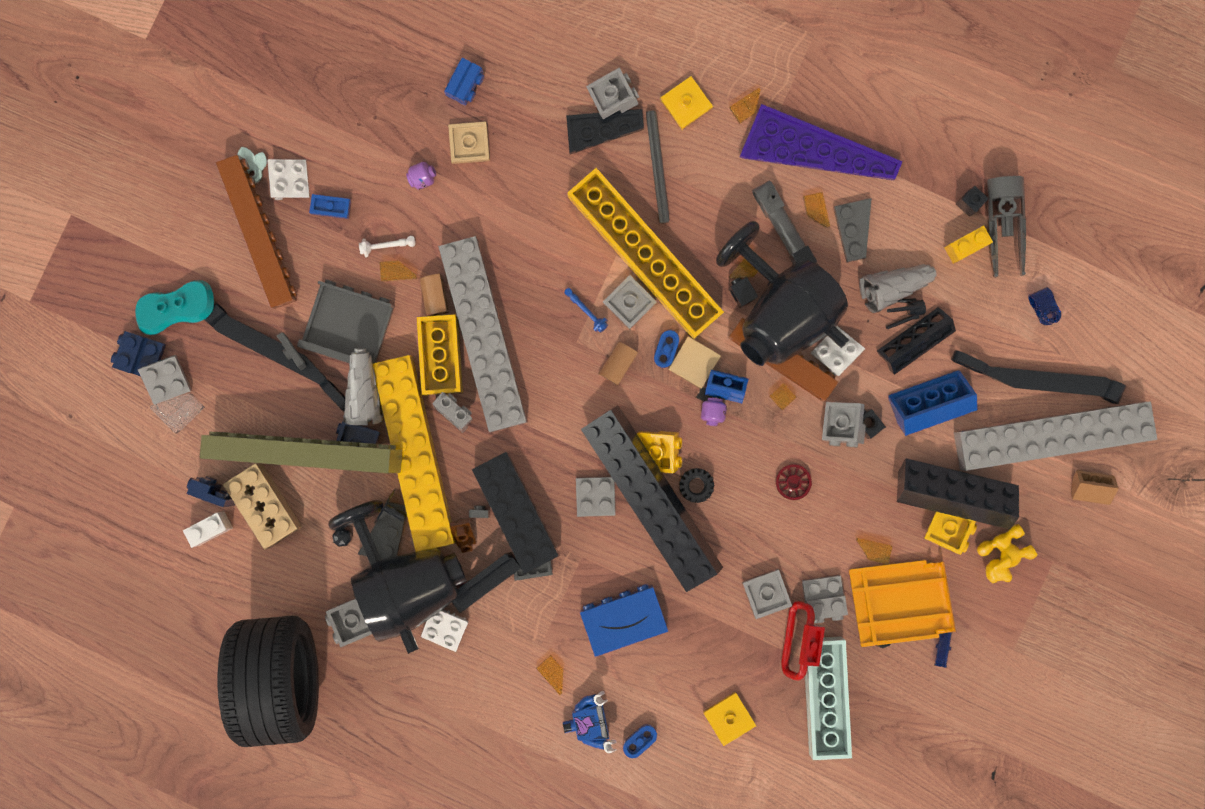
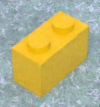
M983 225L944 248L954 264L993 243Z

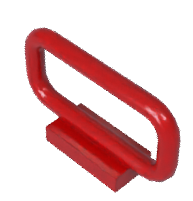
M795 601L789 609L781 661L784 675L796 681H800L805 677L808 666L820 665L825 627L814 625V609L810 604L802 601ZM798 609H802L807 612V622L804 624L799 658L800 669L796 673L790 670L789 660L796 613Z

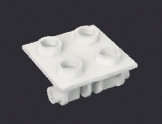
M267 160L271 198H275V200H282L283 198H309L306 160Z
M836 326L849 339L845 346L840 348L827 336L811 354L828 367L833 375L840 376L865 348Z
M442 609L427 620L421 637L456 652L469 621L465 617L455 616L456 613L452 615L449 610L446 612V610Z

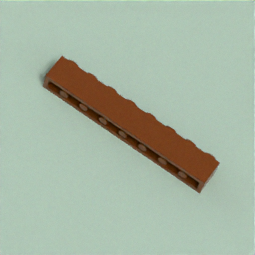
M237 154L216 162L270 307L276 309L297 301L295 297L297 296V291L288 279L291 277L289 270L282 263V260H284L283 254L275 245L277 239L274 232L269 229V217L266 213H263L261 208L263 202L260 195H256L254 189L256 188V183L247 171L250 169L247 160Z

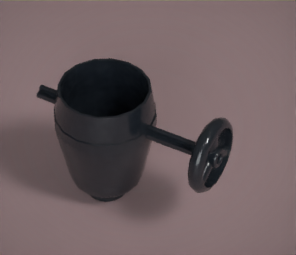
M750 221L742 226L720 250L716 257V264L719 267H726L741 255L770 282L743 323L742 332L745 339L740 344L743 353L756 365L763 366L766 362L777 365L782 364L825 336L831 338L840 348L844 347L849 339L835 326L846 313L848 301L839 283L822 267L806 260H800L784 272L778 274L749 247L759 232V223Z
M372 500L334 516L329 520L328 526L331 530H340L354 525L370 562L369 566L351 577L352 588L360 611L372 635L378 642L401 636L409 654L419 649L412 630L456 600L458 597L457 585L467 580L455 552L444 557L439 549L433 548L381 560L365 520L379 513L384 505L381 500Z

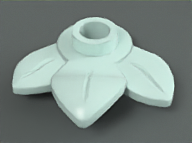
M241 147L238 155L247 160L250 168L247 171L248 173L251 171L255 172L253 179L255 183H258L262 178V170L267 165L266 156L263 152L254 155L248 148Z

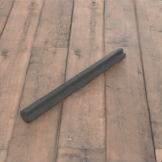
M656 111L646 112L659 222L668 223L670 219Z

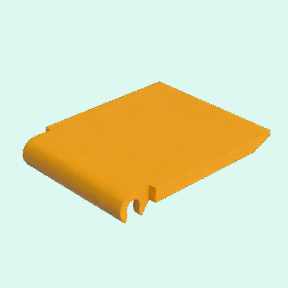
M926 560L849 570L861 647L939 638L941 633L956 632L944 562L927 564Z

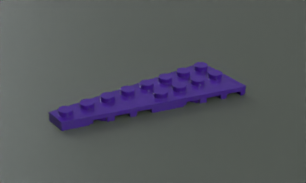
M763 104L759 108L740 154V158L893 181L896 179L903 162Z

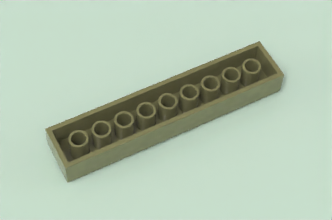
M209 431V435H201L200 458L377 473H401L402 450L396 449V445L378 444L377 448V444Z

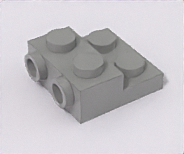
M620 67L586 86L603 119L619 110L621 113H624L638 105L636 99L639 98V95L634 87L630 88L629 84L632 82L627 72L623 74Z
M442 392L432 403L434 408L464 433L468 428L467 425L473 420L470 416L472 412L465 406L459 407L456 404L457 399L450 393L446 395Z
M826 402L822 440L829 442L830 446H840L841 443H846L847 447L857 448L858 444H864L866 425L863 424L865 405L861 403Z
M840 575L802 580L805 603L810 604L815 612L814 623L825 622L824 618L831 617L833 621L843 620V616L848 615Z
M356 599L326 611V622L328 626H332L334 631L332 634L336 644L339 643L340 648L372 634Z

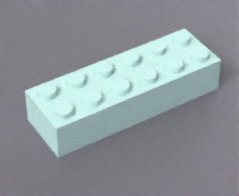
M824 637L820 665L808 666L805 675L809 755L812 760L852 758L846 640L843 637Z

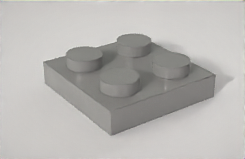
M629 275L603 303L631 329L657 301Z
M176 355L138 369L154 405L192 390Z
M612 477L576 478L577 517L615 516V487Z
M779 569L742 582L755 619L792 606Z

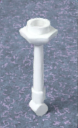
M409 236L407 239L372 245L366 239H362V243H359L360 254L368 257L372 249L402 247L406 245L413 247L416 242L413 236Z

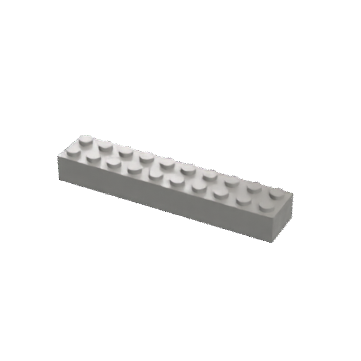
M474 236L438 246L488 431L491 433L528 423L478 239Z
M1151 401L954 432L959 468L965 471L1158 440Z

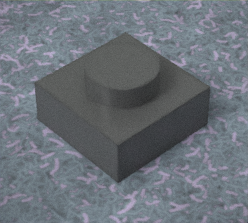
M474 505V509L469 510V518L490 517V509H486V506Z

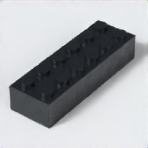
M505 452L473 468L472 471L523 573L526 574L559 557L560 554L509 453Z
M906 458L898 471L897 502L1011 529L1019 518V485Z

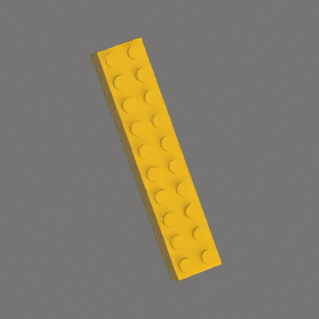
M597 168L567 193L569 200L692 339H695L724 313Z
M407 355L374 363L372 365L390 444L396 445V449L402 450L401 473L397 474L415 551L454 544L456 541L449 524L452 522L413 356Z

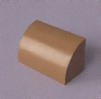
M441 274L429 275L419 279L426 317L449 313Z
M618 342L600 370L599 375L618 386L638 352Z
M1076 470L1072 481L1071 496L1073 500L1110 505L1119 488L1114 475Z

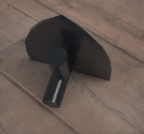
M395 489L374 522L375 524L383 511L401 521L405 518L406 514L388 504L396 491Z

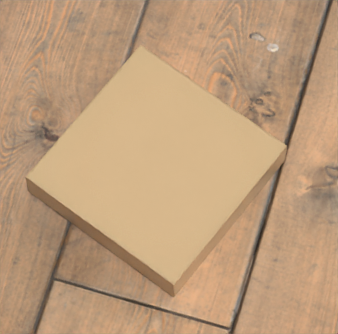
M487 122L448 125L452 164L490 161Z
M688 336L668 370L702 389L710 375L711 369L713 370L721 355Z

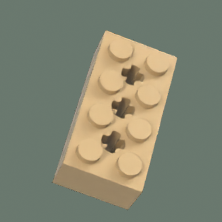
M255 463L223 484L264 550L273 547L302 528L301 523L262 463ZM254 486L255 489L253 490V493H251V487ZM261 503H265L264 509H261ZM271 519L276 520L273 526L271 524Z

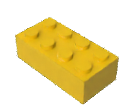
M456 315L417 317L422 395H440L442 392L445 394L463 393L458 317Z

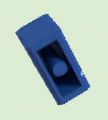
M461 58L444 90L446 96L465 106L468 101L472 102L476 94L474 91L476 86H480L484 80L483 69L465 58Z
M711 369L705 395L742 404L749 378L738 377Z

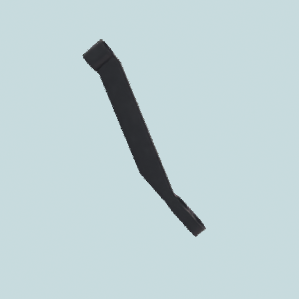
M217 302L214 303L211 314L204 320L218 333L319 384L322 390L345 412V396L307 356L298 352L307 365L306 368L300 370L293 359H287L282 351L285 349L282 343L231 318L222 306Z
M957 350L954 351L951 357L953 362L1017 389L1100 396L1103 400L1113 404H1119L1126 389V385L1106 377L991 367L987 363Z

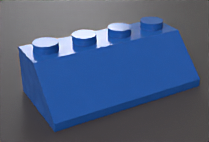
M960 370L888 395L897 424L905 436L977 411V394Z

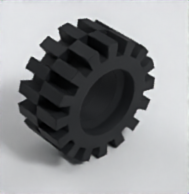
M693 468L681 476L679 489L685 499L693 503L707 501L711 497L715 485L712 476L707 471ZM694 478H700L704 482V488L699 493H694L689 488L690 481Z

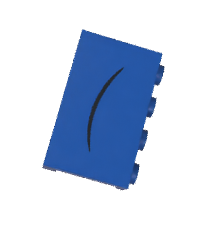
M644 584L637 587V591L630 592V590L619 593L620 597L612 599V596L601 599L599 604L589 603L582 606L583 609L580 610V615L595 657L668 632L653 585Z

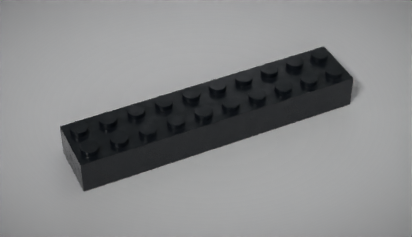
M620 407L612 408L581 429L684 590L688 592L718 575L723 568L722 564Z

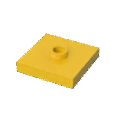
M692 76L660 97L661 102L682 130L713 108Z
M736 692L703 711L723 746L756 727Z

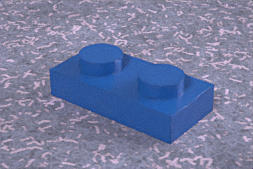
M312 194L309 213L349 219L351 200Z

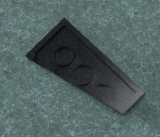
M642 109L627 110L624 113L617 111L605 119L601 117L600 113L566 115L570 155L644 130Z

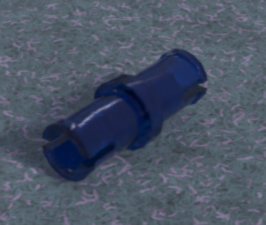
M952 632L940 634L939 642L936 644L935 666L947 668L948 654L952 648L950 647Z

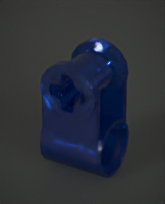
M1045 287L1028 296L1030 305L1041 324L1048 326L1057 323L1061 319V311L1050 288ZM1052 314L1053 317L1048 318L1047 315Z

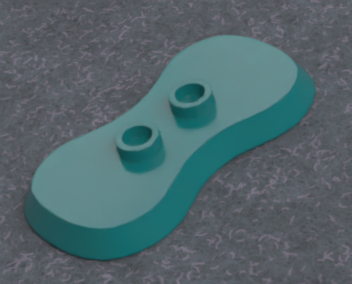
M193 280L173 292H152L144 295L138 300L135 309L138 328L144 334L154 335L178 322L196 323L203 321L211 314L214 307L212 288L206 281Z

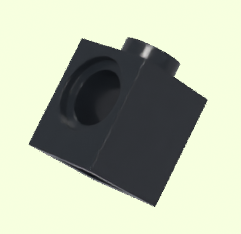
M973 186L960 198L956 205L970 217L989 198L976 186Z
M739 277L731 282L732 286L729 287V291L739 308L758 298L747 277L744 279Z
M864 409L863 424L867 417L872 420L871 427H866L865 437L866 439H872L886 426L872 409Z

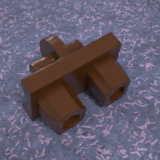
M460 518L456 522H450V529L461 552L473 551V544H477L469 519Z

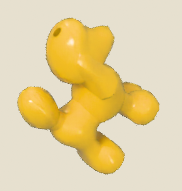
M1019 524L1013 525L1006 533L995 536L993 540L981 542L977 547V552L980 556L989 555L994 548H998L1001 552L1000 559L991 560L985 569L986 577L991 583H997L998 581L1010 582L1013 576L1009 568L1017 566L1021 558L1032 560L1038 555L1032 545L1019 549L1011 543L1013 538L1018 539L1025 535Z

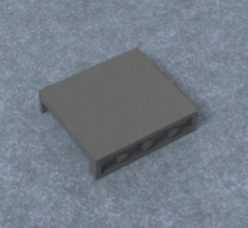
M325 279V282L318 281L320 287L303 339H299L297 347L346 363H350V355L354 352V348H366V351L372 357V364L376 363L395 307L390 304L391 300L383 297L377 300L372 298V294L361 291V294L355 293L354 288L343 285V288L336 286V282Z

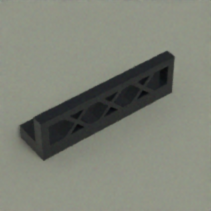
M938 307L877 350V353L887 362L889 370L895 375L956 331L953 319ZM938 315L943 318L939 322H932V319ZM927 327L924 333H917L919 328ZM905 338H912L910 343L901 344V341ZM890 349H896V352L890 357L885 354Z
M512 552L504 554L458 589V597L452 603L459 613L465 611L521 569Z

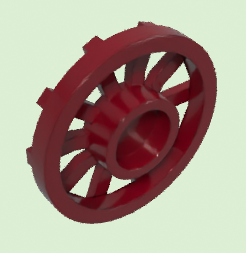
M790 464L778 472L775 484L781 496L789 500H799L809 493L812 479L804 467ZM791 467H796L794 475H792ZM787 469L789 476H786L782 472ZM799 469L804 472L800 476L797 475ZM780 475L786 478V481H779ZM807 475L808 481H802L801 478ZM808 483L807 489L803 488L801 485ZM779 484H786V486L780 489ZM789 488L788 495H785L783 491ZM799 488H800L802 491H804V493H803L802 495H800V496H799V493H798V490H797V489H799ZM792 490L795 491L796 497H790Z

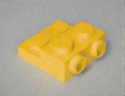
M639 431L637 433L661 472L675 473L681 468L682 457L679 456V449L682 447V438L679 437V432L660 431L657 433Z
M935 512L924 539L961 555L962 552L965 553L969 546L967 540L970 534L973 535L975 533L977 524L973 520Z

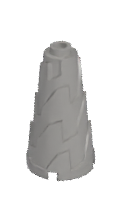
M922 264L906 269L900 268L889 272L883 271L865 275L859 282L862 299H868L869 302L865 303L868 310L872 313H877L927 286L928 283L933 282L937 275L936 270L933 266Z
M354 348V352L350 355L343 421L349 425H368V422L373 419V424H377L383 421V414L380 407L372 357L366 351V348Z

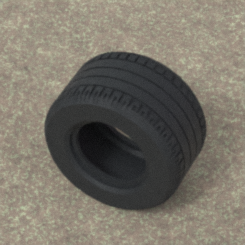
M298 616L240 620L235 622L223 637L217 672L219 709L228 737L238 746L254 747L298 743L306 739L314 728L319 699L318 661L310 627Z

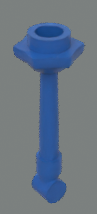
M570 288L565 289V295L570 297V300L576 303L595 322L594 331L603 332L608 327V320L606 318L598 319Z

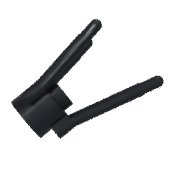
M916 298L898 300V303L909 304L905 307L887 309V313L907 311L908 315L911 316L886 326V329L919 319V315H925L926 305L924 300H916Z

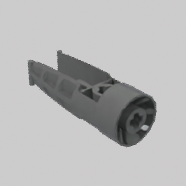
M1005 176L988 179L989 235L993 241L990 244L993 277H998L997 219H1001L1002 237L1014 236L1013 218L1017 217L1020 276H1024L1026 274L1024 177ZM1015 199H1020L1021 213L1013 214L1017 207ZM992 201H999L997 206L999 215H994L993 217ZM1005 203L1012 207L1008 212H1005V209L1002 210Z

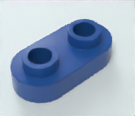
M668 330L660 337L654 355V362L660 368H666L673 362L679 344V336L676 332ZM671 337L673 343L668 344L666 338ZM661 355L667 357L665 362L660 361Z
M645 724L636 730L623 744L625 755L629 758L639 757L656 741V729L652 725ZM645 731L651 733L649 737H645L643 734ZM631 744L636 745V748L634 750H631L629 748Z

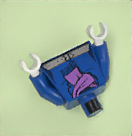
M601 691L597 695L585 696L575 705V709L572 711L573 720L563 722L564 733L576 731L578 741H582L583 744L603 749L607 753L615 752L617 749H613L611 744H615L616 740L607 741L609 739V732L603 704L608 700L601 698L605 692Z

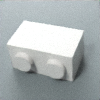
M223 511L217 512L183 530L191 548L233 529Z

